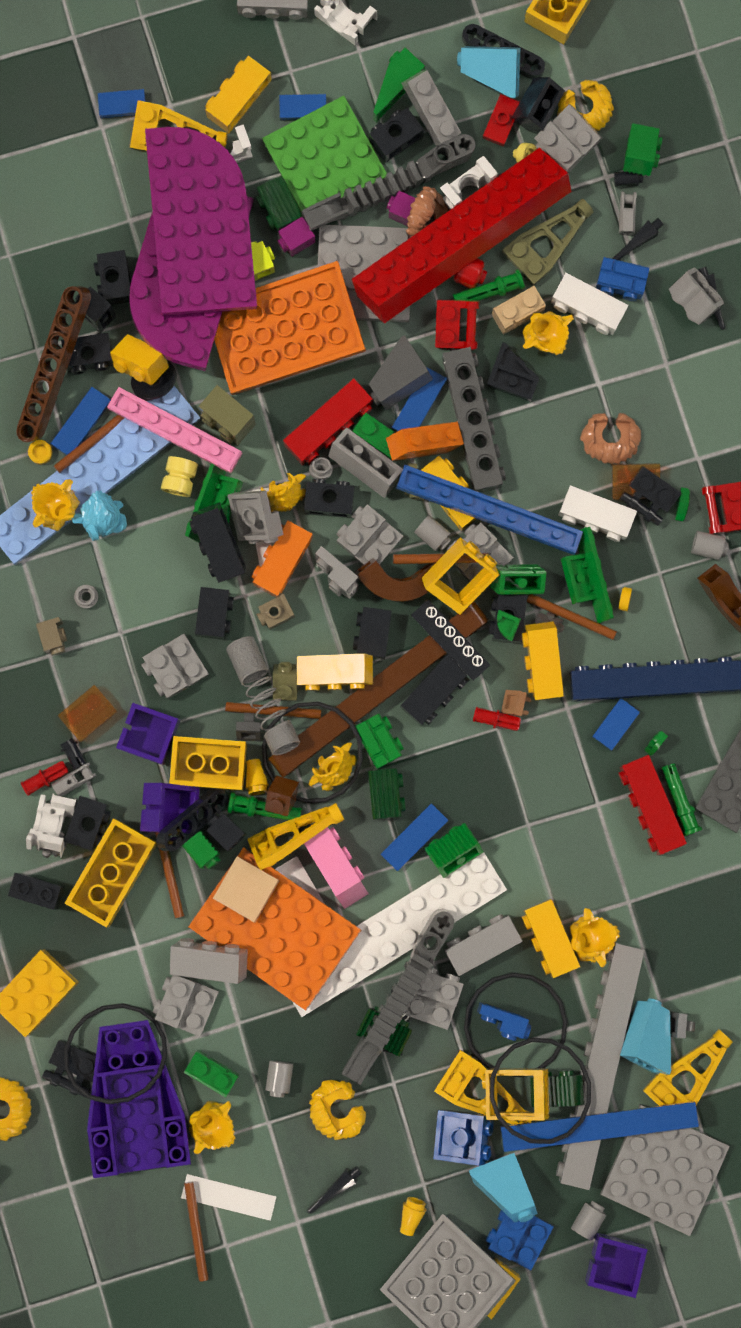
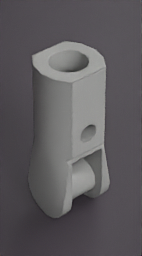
M621 191L620 235L635 234L636 192L624 194ZM624 204H632V208H624Z
M90 763L82 765L52 783L51 785L56 794L63 797L96 777V773L93 774L89 768ZM79 772H81L83 777L85 778L80 782L75 776Z

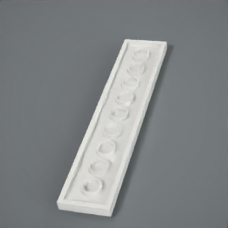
M485 853L477 856L445 878L441 874L359 924L357 927L362 931L307 1011L293 1002L301 1017L413 949L420 933L435 910H447L453 916L455 923L507 890ZM446 915L443 918H437L439 926L448 923L445 919ZM432 936L426 937L424 941L431 938Z

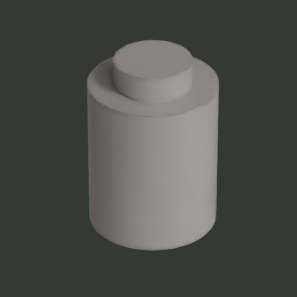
M430 515L423 520L414 532L435 551L439 548L443 551L451 542L449 538L451 533Z
M696 531L691 554L720 560L721 556H726L729 543L725 542V537Z
M269 1061L265 1090L270 1091V1096L284 1098V1093H290L293 1063Z
M593 1200L590 1204L585 1202L571 1229L592 1241L607 1216L603 1213L605 1208Z

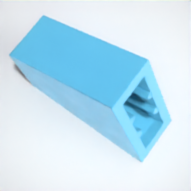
M472 46L461 48V52H458L457 65L461 66V73L510 98L519 96L520 48Z
M649 998L647 1001H637L620 1056L651 1073L670 1075V1011L662 1007V1003L655 999Z
M515 1153L469 1170L473 1183L514 1222H526L534 1217L533 1215L538 1214Z

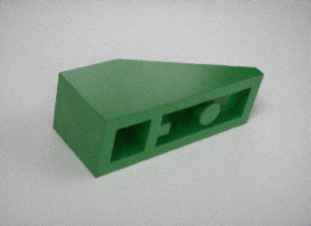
M406 47L401 52L396 51L389 59L390 63L373 111V120L376 123L407 93L402 82L425 70V65Z

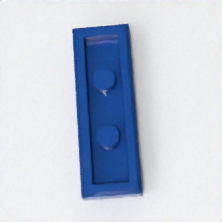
M426 367L433 380L410 395L392 429L398 432L401 429L420 427L446 383V377Z
M91 387L53 439L51 445L65 455H68L84 441L106 411L111 399Z
M431 803L381 855L398 871L448 819Z

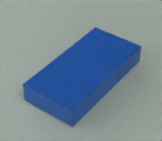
M144 89L98 93L100 118L135 115L137 101L146 102Z
M326 94L279 95L280 120H297L326 105Z
M620 698L592 737L612 751L640 712Z

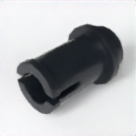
M628 171L614 172L615 187L630 184L639 186V183H643L642 174H633V172L629 173Z
M71 738L60 745L62 748L60 751H64L73 770L86 764L87 761H85L76 745L78 742Z

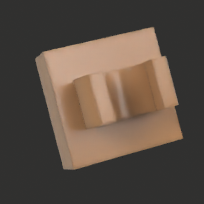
M506 690L501 713L513 716L528 715L529 711L523 710L525 702H531V698L526 697V692Z

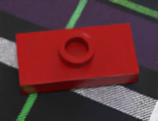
M500 94L483 134V139L503 147L505 146L515 122L511 117L520 101Z

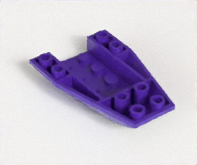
M148 1020L99 1027L91 1095L105 1099L129 1097L145 1088L157 1074L162 1054ZM166 1064L161 1076L146 1093L129 1102L106 1104L94 1100L90 1101L87 1132L93 1178L191 1164L185 1114Z

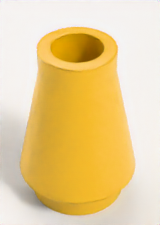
M260 759L246 761L245 790H248L250 796L267 793L269 784Z
M408 1197L407 1201L403 1202L400 1228L402 1234L407 1236L414 1235L417 1226L426 1212V1203L423 1200Z

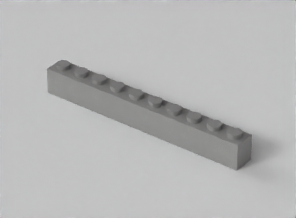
M615 943L613 949L606 954V961H609L607 971L603 970L600 984L604 986L602 995L598 994L595 1002V1008L598 1009L597 1017L591 1020L589 1032L593 1034L591 1042H586L584 1056H587L585 1068L591 1081V1104L586 1115L607 1113L645 950ZM581 1067L579 1075L583 1076V1095L585 1103L584 1105L576 1106L574 1114L570 1113L569 1117L581 1116L586 1105L587 1083L585 1081ZM601 1140L562 1144L561 1151L565 1152L563 1162H558L556 1176H559L560 1183L586 1190L590 1189Z

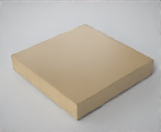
M237 856L213 899L256 923L279 880Z

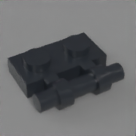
M641 466L628 484L635 492L631 496L624 491L619 499L626 504V507L634 509L643 515L644 520L647 522L651 521L658 526L663 520L661 516L656 514L658 509L662 508L668 513L681 495V492L644 466ZM642 495L652 501L649 508L639 502Z
M58 1040L48 1062L57 1066L56 1071L53 1073L45 1069L42 1078L49 1081L50 1085L57 1087V1085L69 1090V1093L77 1096L78 1094L86 1098L85 1095L73 1087L69 1079L62 1077L65 1070L64 1048L67 1042ZM70 1045L69 1068L73 1074L77 1075L75 1079L77 1084L89 1093L90 1089L82 1086L84 1079L93 1082L96 1055Z

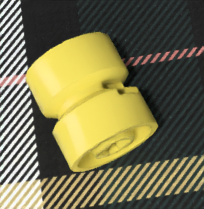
M168 457L165 470L169 475L163 478L161 490L177 496L190 497L193 483L190 479L195 478L198 464L180 457Z

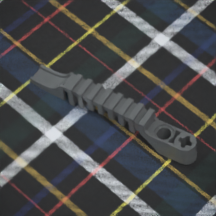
M467 134L454 137L440 143L416 162H408L404 170L401 166L397 168L395 174L389 172L384 179L380 176L375 179L373 184L371 180L366 182L364 188L359 184L355 186L353 193L351 188H347L342 198L341 194L337 193L302 210L301 213L304 215L310 231L332 221L346 219L350 215L353 217L359 211L364 212L370 206L373 208L379 202L384 203L388 201L391 196L396 197L398 191L406 193L410 188L414 187L415 189L419 187L423 181L424 183L430 182L431 178L435 175L467 162L475 149V140ZM442 154L446 156L448 160H440L437 155Z
M438 909L432 913L418 937L409 962L406 961L404 965L405 971L403 973L400 972L398 983H394L391 995L388 994L385 998L387 1002L379 1008L380 1014H375L373 1018L374 1024L372 1026L369 1024L366 1028L367 1036L363 1035L345 1065L342 1075L347 1076L359 1085L362 1084L371 1066L382 1053L384 1045H387L391 1033L395 1032L397 1023H400L403 1013H406L409 1008L408 1004L410 1001H413L415 992L420 989L422 980H425L427 977L428 969L432 968L435 957L453 929L454 918L447 910ZM446 915L445 919L448 923L439 926L437 918H443ZM428 936L436 938V944L431 948L424 946V940Z

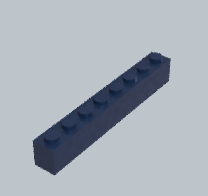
M732 657L717 658L718 662H708V658L694 659L692 664H685L684 660L670 661V665H661L660 661L646 662L644 667H637V663L622 664L623 668H613V664L599 665V669L589 670V666H577L575 671L569 673L571 702L741 691V660L732 661Z

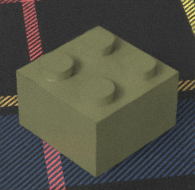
M218 385L198 406L202 422L210 429L217 428L220 437L228 444L233 442L238 446L256 425L254 415Z

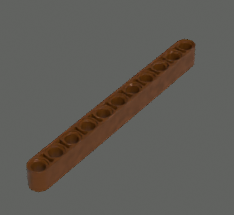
M476 602L471 603L461 615L457 614L449 620L465 639L489 621ZM429 635L373 678V685H365V689H358L337 705L336 708L355 724L447 653ZM329 711L298 735L300 744L295 749L281 755H272L268 760L281 777H286L349 729L350 725L336 712Z

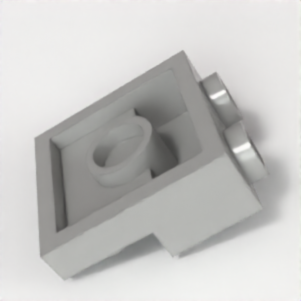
M569 104L534 139L538 142L535 145L537 149L540 147L565 171L571 172L603 138Z
M267 491L234 492L228 494L238 541H248L249 544H254L264 540V543H272L278 541V536L284 535L279 512H271Z
M368 504L364 508L359 506L351 516L354 518L353 522L349 526L344 524L336 534L339 537L337 544L363 565L372 558L380 565L404 537Z
M473 523L464 532L466 535L464 540L467 543L472 541L480 549V553H488L497 562V565L505 566L514 558L482 523L478 526ZM454 541V542L448 547L447 551L454 545V543H455L456 541ZM454 563V566L469 582L484 568L479 563Z
M321 546L315 553L316 563L324 573L328 574L330 572L327 576L329 589L339 597L343 594L351 599L359 589L358 576Z
M185 634L142 657L145 661L141 664L148 676L153 674L157 681L154 687L161 697L165 695L167 699L174 697L209 675Z
M431 968L428 969L427 977L425 980H422L420 989L415 992L413 1001H410L408 1004L409 1008L403 1015L448 1030L464 984L459 982L460 977L446 973V976L443 977L436 974L437 969Z
M172 975V978L167 976L162 990L166 991L163 1000H157L153 1009V1013L157 1014L155 1020L201 1037L219 991L183 976Z

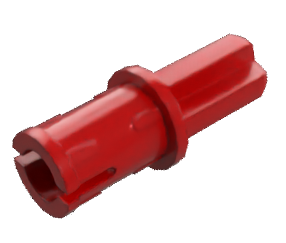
M476 707L473 722L492 725L494 729L501 727L518 731L521 718L499 713L500 710L495 712Z
M60 761L43 771L40 769L38 774L22 781L21 786L29 796L44 786L49 787L51 782L66 775L68 768L63 761Z

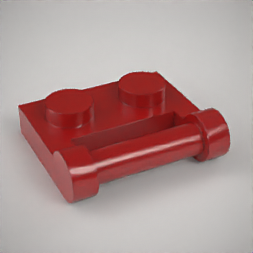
M437 299L435 348L463 349L471 347V349H477L478 342L475 341L479 301ZM460 308H467L466 341L459 340Z
M741 482L701 488L702 495L706 499L711 526L709 527V533L716 535L740 531ZM714 494H720L726 525H720Z

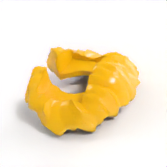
M585 80L580 83L581 91L584 96L592 100L593 109L587 114H580L596 131H600L610 121V117L613 116L614 106L612 98L606 86L599 84L597 81ZM567 90L564 92L558 103L557 116L569 104L576 109L575 93L573 91Z
M1 1077L0 1100H4L9 1104L10 1112L6 1118L0 1119V1140L7 1141L10 1137L22 1134V1130L27 1128L26 1124L32 1115L30 1112L32 1106L30 1105L31 1099L28 1098L27 1092L23 1091L24 1087L19 1086V1082Z
M335 1080L323 1081L321 1086L311 1094L312 1099L309 1102L311 1105L310 1118L313 1125H315L316 1130L321 1131L322 1135H327V1138L333 1137L335 1140H340L342 1138L355 1137L360 1133L362 1126L365 1124L366 1112L363 1106L353 1107L345 1118H336L331 1113V1105L335 1100H350L354 1097L355 1091L352 1090V1084L343 1080L340 1082Z

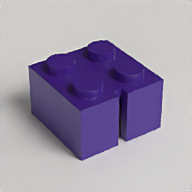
M132 703L125 722L127 725L132 726L131 731L123 727L116 748L164 765L180 720Z
M144 783L142 805H146V809H142L140 831L159 833L199 799L200 787L168 783ZM184 820L181 825L182 831L184 833H186V831L188 830V823L186 820Z
M596 1233L591 1253L595 1260L590 1259L585 1282L591 1287L636 1298L648 1249L643 1244Z

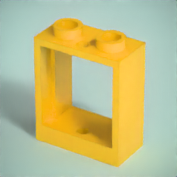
M461 537L422 577L425 589L460 615L499 576L496 568L497 562L490 555L486 554L484 556L480 553V549L472 541L467 543ZM466 553L484 568L457 593L439 579Z
M494 1068L485 1070V1074L482 1076V1087L486 1089V1099H483L482 1109L483 1113L486 1114V1120H498L490 1101V1077ZM499 1068L494 1085V1099L497 1107V1076H534V1112H500L501 1117L504 1120L549 1119L548 1069Z

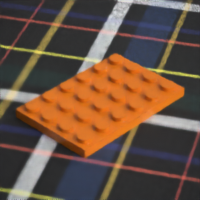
M338 261L255 288L257 309L222 311L215 336V344L231 395L366 351Z
M243 847L238 857L259 868L253 853ZM266 867L262 871L278 879L279 883L256 923L213 899L228 873V869L188 927L207 941L216 942L219 946L236 944L241 949H248L247 969L307 1011L362 930L273 867Z

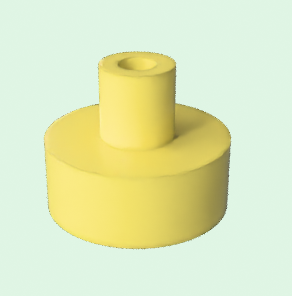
M521 143L513 151V157L516 158L518 163L537 148L532 143Z

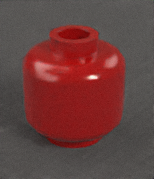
M477 258L454 274V281L470 289L475 288L478 283L483 284L487 271L483 270L485 266L484 261Z

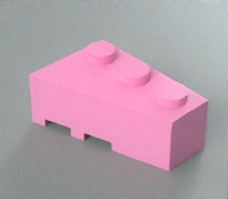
M327 827L305 842L304 845L345 909L369 893L361 882L364 876L358 866L353 868L349 860L353 859L345 846L340 848L337 843L341 838L334 827L330 829Z

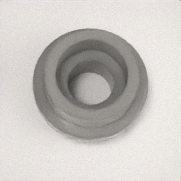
M323 457L314 459L309 466V473L315 479L326 480L333 472L330 461Z
M82 585L75 591V602L81 608H91L98 601V592L91 585ZM90 593V600L84 601L82 599L83 594Z

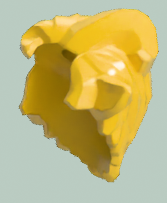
M551 311L544 314L534 313L530 318L531 322L523 330L525 339L523 348L528 349L534 346L544 352L555 353V355L562 354L563 350L566 349L565 345L569 335L567 325L574 320L573 315L561 317Z
M287 473L289 481L276 485L274 480L271 481L269 491L267 492L271 512L290 511L298 503V500L302 501L305 498L306 489L301 488L300 484L306 478L305 474L293 476Z
M67 479L61 485L51 482L33 486V491H31L32 509L36 514L33 521L34 528L43 524V527L59 531L66 521L72 520L80 504V501L74 494L75 492L71 490L73 480Z
M351 742L344 744L341 748L333 746L336 752L325 759L323 756L319 757V770L314 767L312 768L314 775L310 779L309 786L319 782L322 784V790L330 791L333 789V786H338L348 781L352 768L355 767L357 762L356 756H350L348 752L352 746Z
M588 908L584 909V917L581 916L578 921L570 925L572 935L570 943L573 950L576 951L579 960L594 963L597 961L600 967H604L606 965L605 955L613 949L615 942L620 937V931L617 929V926H613L612 923H609L602 917H594Z
M207 1101L199 1111L193 1112L190 1116L188 1131L194 1138V1154H200L204 1148L215 1150L216 1148L230 1147L231 1144H234L233 1120L228 1115L231 1108L229 1101L225 1104Z

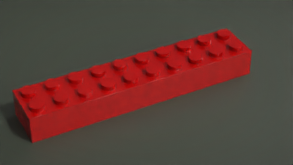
M539 147L353 277L352 282L357 297L385 324L571 193L568 172Z

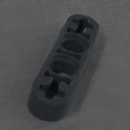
M469 24L463 29L462 41L465 46L487 47L489 42L495 41L500 47L520 48V74L529 79L538 78L543 75L545 62L540 56L479 25ZM473 32H476V33H477V35H476L477 38H473L472 40H469V35H468V34H472ZM483 36H485L483 46H480V42L483 40ZM524 57H526L527 61L524 64V67H521L524 61ZM535 63H537L538 69L532 72L530 70V65L533 66Z
M223 789L208 790L158 833L156 838L158 848L162 851H175L208 824L216 814H219L227 807V793ZM200 807L204 810V816L201 820L197 815ZM184 820H186L188 823V830L186 831V833H184L181 828L182 822Z

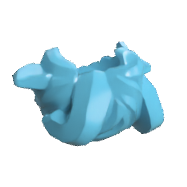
M101 490L92 493L88 501L81 505L80 512L75 514L72 519L74 524H83L92 541L99 540V536L105 537L111 533H119L125 530L127 526L126 517L119 510L124 504L121 501H113L111 496L102 493Z

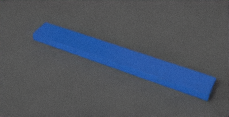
M404 465L396 489L575 555L583 531L408 465Z
M692 1101L586 1115L584 1122L569 1137L552 1144L528 1143L512 1135L504 1126L500 1127L503 1150L508 1152L699 1127L696 1102ZM581 1116L509 1126L514 1131L531 1139H552L567 1133L579 1121Z

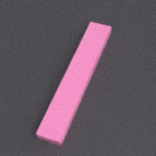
M118 387L107 406L108 410L230 474L243 454L242 451L120 387Z

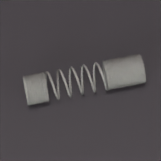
M246 636L235 640L227 646L226 651L241 685L249 687L246 691V696L254 698L250 706L259 709L255 717L263 720L260 728L267 731L264 737L272 755H281L295 749L300 744V741L290 720L284 721L270 729L262 727L265 721L284 714L286 710H279L266 718H259L257 716L260 710L276 705L281 701V698L274 699L261 707L253 706V702L258 697L269 695L276 691L277 688H269L257 696L248 695V691L252 687L262 685L270 681L272 677L262 678L267 674L268 668L254 637ZM256 681L252 685H244L245 683H251Z

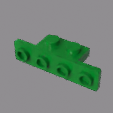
M210 464L193 512L220 502L229 523L232 512L228 494L240 492L243 482L239 479L225 476L226 471ZM188 522L185 536L195 542H201L198 534L193 533L190 522Z
M585 527L580 530L583 533L578 545L579 554L561 558V563L572 605L592 601L597 623H603L614 618L613 607L610 603L607 584L603 577L601 560L597 554L595 537L592 534L591 527Z

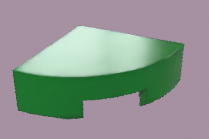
M681 487V495L678 498L675 520L678 521L685 520L690 503L689 489Z
M499 610L497 613L498 629L503 637L512 642L521 619Z
M662 731L657 732L644 749V752L652 756L668 735Z

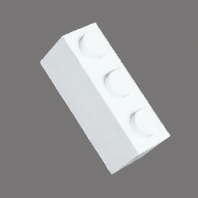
M565 273L551 301L556 310L575 315L574 318L577 321L596 326L595 329L604 335H608V333L613 335L628 308L627 304L568 273Z
M570 485L558 516L563 517L562 521L568 524L575 525L579 523L585 527H591L592 533L597 534L600 531L607 534L606 537L608 539L620 542V539L625 541L637 511Z

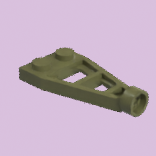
M580 199L568 210L520 234L502 250V253L520 270V273L532 286H535L553 269L584 221L594 211L584 199ZM576 211H577L582 217H578V216L576 215ZM565 221L570 227V231L563 239L559 240L551 231V228L559 222ZM541 236H547L554 244L553 249L546 258H541L531 247V242Z

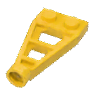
M137 101L130 148L147 151L145 129L158 128L161 119H167L175 123L177 127L184 128L188 126L197 129L211 138L217 136L216 141L223 147H226L227 132H217L162 105Z
M335 803L329 807H324L269 827L247 840L259 869L262 870L276 864V862L289 855L329 825L338 824L345 819ZM314 823V824H312L310 827H308L307 829H305L304 831H302V832L300 833V831H299V828H300V827H303V826H306V825H308V824ZM287 832H294L291 840L282 846L276 845V837Z
M718 1029L709 1040L672 1063L670 1075L658 1073L643 1091L659 1106L695 1101L697 1106L723 1055L733 1041ZM716 1041H718L722 1045L721 1048H718L715 1045ZM706 1053L711 1058V1063L705 1072L700 1074L691 1066V1062L700 1054ZM682 1071H689L695 1077V1084L690 1093L686 1095L680 1093L672 1085V1078Z
M459 1050L434 1092L454 1105L486 1115L482 1109L483 1099L475 1100L467 1097L464 1094V1089L472 1077H479L482 1080V1076L487 1069L479 1061ZM497 1081V1093L508 1102L505 1112H529ZM505 1120V1121H506L507 1123H510V1124L514 1125V1124L530 1123L532 1120H519V1121H517V1120Z

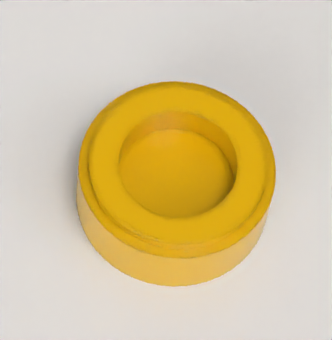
M36 440L30 444L28 455L34 463L43 465L51 460L53 451L46 441Z
M622 588L619 610L628 612L632 588Z

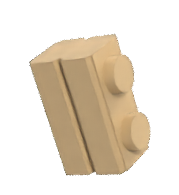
M532 286L493 308L492 316L504 335L529 321L534 313H543L546 305L536 287Z

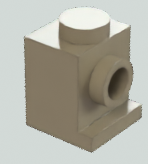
M284 593L259 606L260 612L256 614L261 625H267L269 630L295 618ZM272 608H277L279 610L277 616L270 615V610Z
M60 617L36 624L44 652L47 654L51 653L52 656L65 652L64 642L67 641V636L64 628H59V625L63 624Z

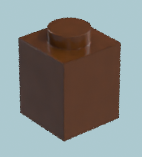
M276 775L267 792L265 810L288 817L296 802L299 782Z

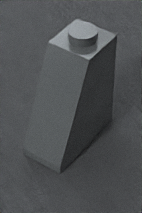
M405 335L399 339L369 383L373 390L370 396L377 406L382 404L385 410H388L433 380Z

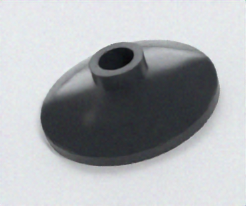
M167 361L168 369L153 385L143 381L140 382L134 377L131 378L132 390L139 398L145 400L158 399L166 395L173 388L177 375L174 366L169 361Z

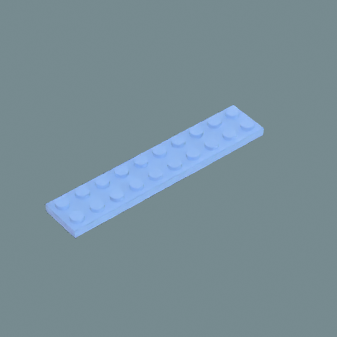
M175 386L163 397L147 400L150 404L192 426L201 420ZM124 418L103 439L61 473L56 471L41 484L53 482L61 485L67 479L73 480L71 490L75 492V496L80 501L75 511V514L80 512V508H82L81 505L88 501L92 493L101 490L102 493L107 494L170 445L171 442ZM31 491L0 515V547L14 565L58 532L49 527H43V524L34 528L33 521L36 514L32 509ZM72 520L66 521L63 527L69 524Z

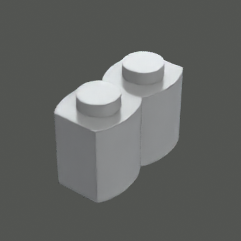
M696 268L688 270L669 288L672 299L677 304L682 305L687 317L698 325L705 322L724 304L721 296L709 286L705 277Z

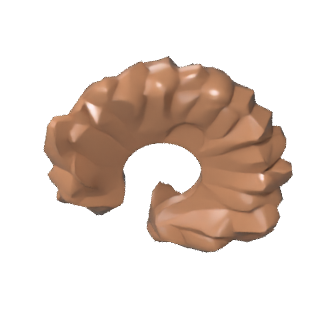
M423 187V190L416 194L415 202L410 205L412 209L407 217L408 229L406 232L411 237L426 227L425 224L432 215L434 219H438L448 212L443 196L435 188Z
M605 413L594 414L588 420V424L582 430L580 440L584 443L586 454H590L592 458H596L604 464H619L621 461H626L627 458H632V454L635 455L637 453L638 445H640L639 442H641V430L636 425L635 420L625 413H619L616 419V426L621 434L620 440L616 443H608L602 437L608 417Z

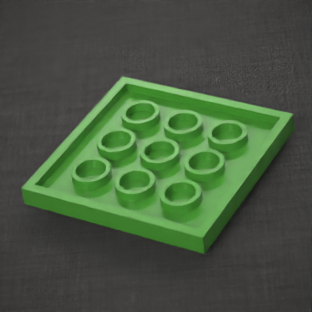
M345 96L262 138L263 144L287 184L300 212L337 193H340L342 198L345 189L351 188L353 193L355 186L361 184V187L364 188L366 182L371 180L373 184L376 178L381 176L384 179L387 174Z

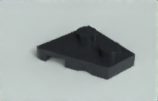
M502 342L487 386L531 402L539 377L532 370H529L524 361L517 357L506 343Z

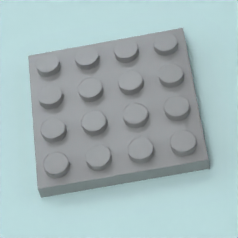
M323 225L319 227L318 267L335 261L339 262L357 320L381 321L357 297L352 278L411 238L406 232L408 228ZM410 306L388 322H409Z
M640 1104L638 1108H646V1107ZM692 1128L625 1136L600 1194L691 1236L730 1146Z
M442 1214L380 1290L419 1328H478L516 1280L445 1214Z

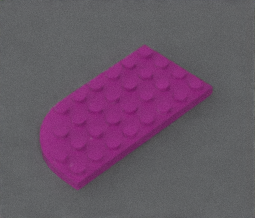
M181 127L146 128L145 137L162 316L257 309L246 188L237 162L219 142L199 131Z
M247 197L249 217L254 202V198ZM151 214L130 286L132 319L143 340L150 347L162 353L165 359L183 366L206 371L222 311L162 316L153 214Z

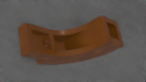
M372 558L354 573L363 585L374 594L387 600L408 601L419 598L429 592L425 589L422 577L435 563L426 564L409 577L393 578L388 576L379 563Z
M714 564L697 579L717 609L741 633V593L736 588L730 575L717 564Z

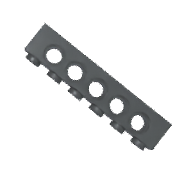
M471 347L443 353L442 361L456 420L464 442L463 449L473 490L481 493L502 488L506 476L503 466L499 467L497 458H500L498 444H493L492 440L495 430L493 422H488L486 413L490 412L487 398H482L481 390H484L482 376H477L476 367H479L476 353L472 354ZM461 370H466L469 372L470 377L463 380L458 377L457 373ZM469 392L474 394L476 399L473 402H466L463 399V395ZM472 415H477L481 419V423L472 425L469 423L468 418ZM476 438H483L487 445L483 448H478L474 445L473 441ZM487 460L491 463L492 468L484 471L479 467V463Z

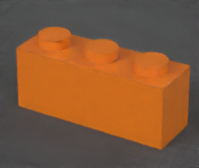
M458 422L401 429L386 438L392 461L448 453L464 444Z
M287 521L285 525L281 524L284 535L278 536V541L273 546L269 545L263 555L266 560L262 567L258 565L252 574L254 586L276 598L282 594L313 539L312 533L290 521Z

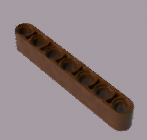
M71 286L66 288L62 294L17 426V436L23 442L40 440L45 434L91 301V294L86 287ZM76 291L80 294L78 303L73 298ZM67 314H70L72 317L70 326L66 323ZM60 336L64 339L65 342L63 348H61L58 344V339ZM52 359H54L57 364L55 370H53L50 365ZM44 381L49 385L48 392H45L43 389ZM37 403L41 406L40 415L35 410ZM29 425L34 430L33 436H30L28 433Z

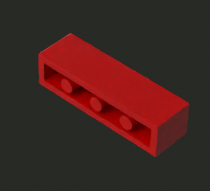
M352 379L283 440L284 446L302 466L306 462L310 464L319 456L318 452L324 446L329 448L337 439L336 436L341 431H344L346 427L351 429L355 424L353 421L357 417H362L365 413L368 414L372 410L373 399L355 379Z
M644 756L621 766V772L618 773L623 786L627 785L631 794H628L629 801L632 807H637L640 816L637 819L642 830L646 829L650 838L647 839V843L652 853L656 851L657 855H662L687 844L650 756Z

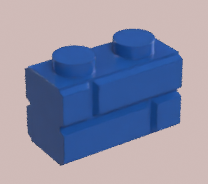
M604 257L596 289L610 296L616 293L623 295L625 300L637 301L644 294L649 268Z

